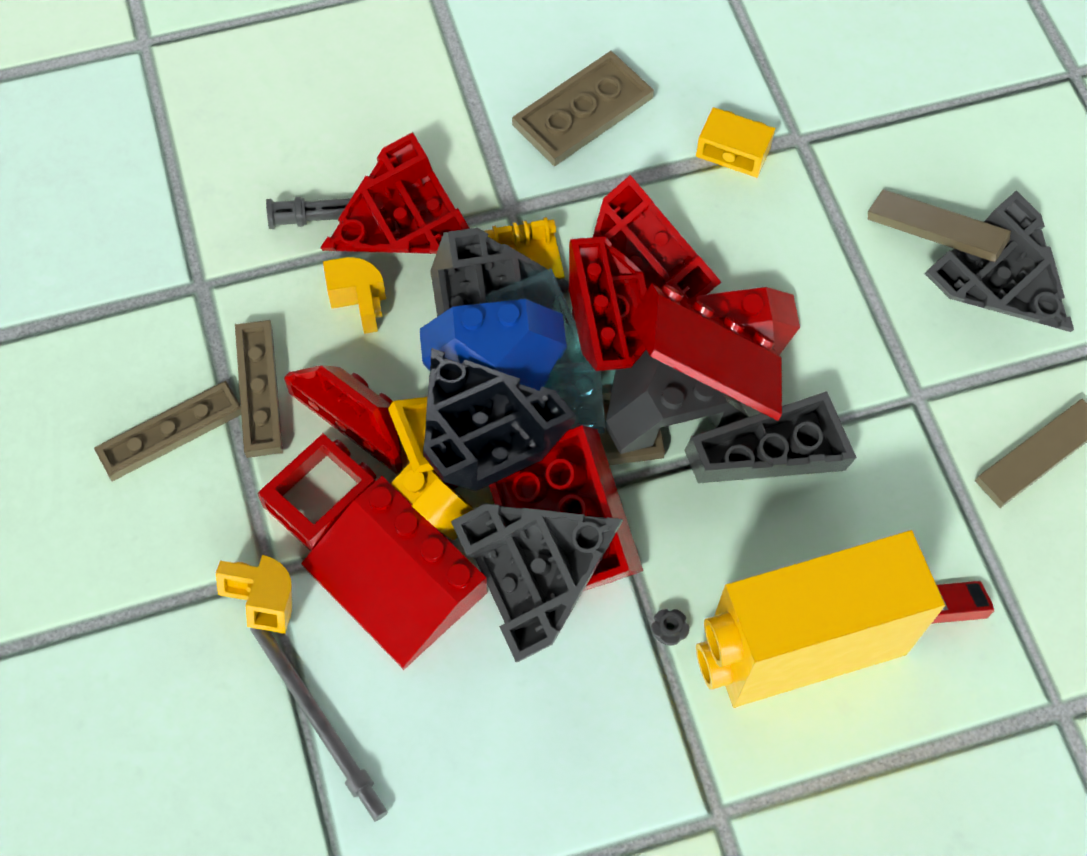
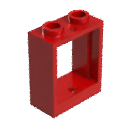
M324 433L257 493L263 508L310 551L313 550L352 501L371 486L377 478L376 474L367 464L361 462L358 465L350 457V451L338 439L331 441ZM328 456L358 484L313 524L283 496Z

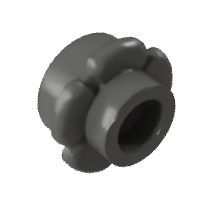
M662 609L654 616L655 622L651 625L652 634L659 642L665 645H676L689 634V624L686 623L687 618L684 613L677 609L672 611ZM667 624H673L674 628L668 629Z

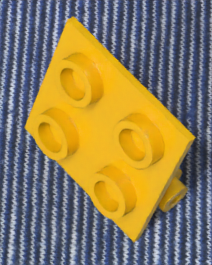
M543 217L542 220L527 223L526 220L522 221L521 225H517L516 222H513L512 226L496 227L495 225L492 226V230L485 231L491 239L500 244L510 246L548 269L547 272L559 279L565 278L554 234L556 233L554 219L547 220V217Z

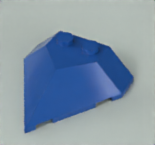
M527 299L453 306L420 328L422 362L429 371L431 366V348L445 352V358L459 363H463L464 360L474 362L520 378V384L539 391L542 386H545L558 359H561L567 349L563 314Z

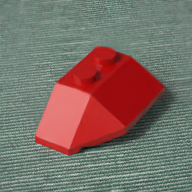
M606 237L570 239L569 242L570 298L582 355L595 371L632 368L646 351L629 321L647 292L643 272L623 253L614 248Z
M768 287L699 295L685 300L692 305L695 301L704 303L715 311L713 316L723 321L726 316L738 321L745 327L743 331L752 336L756 332L765 335L775 343L773 348L779 355L800 328L794 295Z
M320 365L292 371L284 377L290 395L398 475L402 471L400 438L388 410L393 401L383 393L377 395L369 389L367 382L356 373L350 375L341 367Z

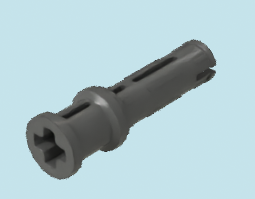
M295 197L293 201L279 202L266 199L269 229H275L276 225L297 224L298 227H304V225H307V221L338 220L351 198L305 201L304 198Z

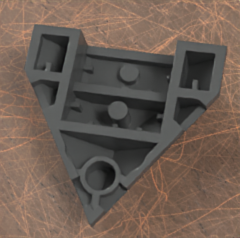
M1018 191L1010 195L984 221L985 223L1011 231L1010 240L996 262L953 249L952 251L949 250L924 273L949 299L1068 332L1074 330L1071 317H1066L1062 299L1065 296L1050 246H1046L1042 229L1045 226L1042 215Z
M479 228L444 232L430 270L437 317L453 306L527 299L552 309L553 302L560 294H565L569 290V282L548 273V269L510 246L496 242L488 237V233Z
M646 350L632 368L615 369L605 427L619 453L623 454L653 446L658 431L662 427L708 416L714 427L719 428L749 418L739 401L650 357Z
M483 504L451 521L466 555L476 560L480 571L487 577V586L505 623L499 627L515 662L518 663L553 645L623 519Z

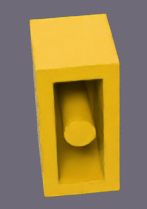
M713 107L699 136L696 157L758 178L770 151L775 128L759 121L735 115L730 111H723Z

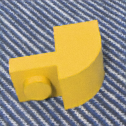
M354 257L323 261L331 308L359 304L364 334L378 332L376 318L382 317L380 301L386 300L384 282L379 270L370 262Z
M410 463L390 483L412 504L411 506L453 541L458 536L451 521L474 509L459 493L443 482L434 471L414 473Z
M262 555L258 567L250 566L243 562L232 563L220 560L216 570L218 595L247 600V627L285 634L292 613V584L287 569L277 560Z

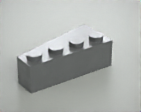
M827 391L782 406V416L778 421L760 413L692 436L684 450L698 483L846 471L857 458Z

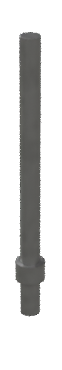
M250 628V631L347 779L345 785L352 796L359 797L374 822L382 819L387 815L388 811L372 788L374 782L365 769L360 770L271 632Z

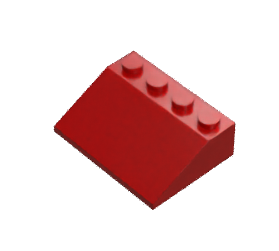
M651 283L629 320L650 357L778 421L782 416V358L773 348L775 343L761 333L756 332L752 336L744 332L745 327L730 317L726 316L723 321L713 316L715 311L702 302L695 301L693 305L682 299L684 295L669 285L665 284L662 289Z
M581 425L567 431L542 461L489 485L495 505L623 519L583 591L609 584L643 571L597 429Z
M381 476L352 501L303 560L301 565L404 670L488 593L487 577L441 532L416 511L400 492Z

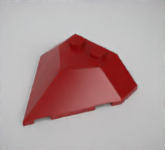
M412 132L382 148L377 156L378 162L369 176L365 175L338 219L339 225L331 237L327 236L320 248L322 251L436 254L444 232L470 228L459 209H455L433 172L426 153Z
M631 175L603 198L593 237H606L614 248L632 261L643 272L647 290L651 283L662 289L666 284L684 295L683 300H688L695 296L707 295L721 283L719 278L692 249ZM573 309L569 321L575 320Z

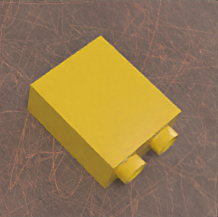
M912 530L726 584L715 615L704 620L707 641L696 644L697 660L708 688L713 690L725 686L732 706L736 708L906 656L945 607V603Z

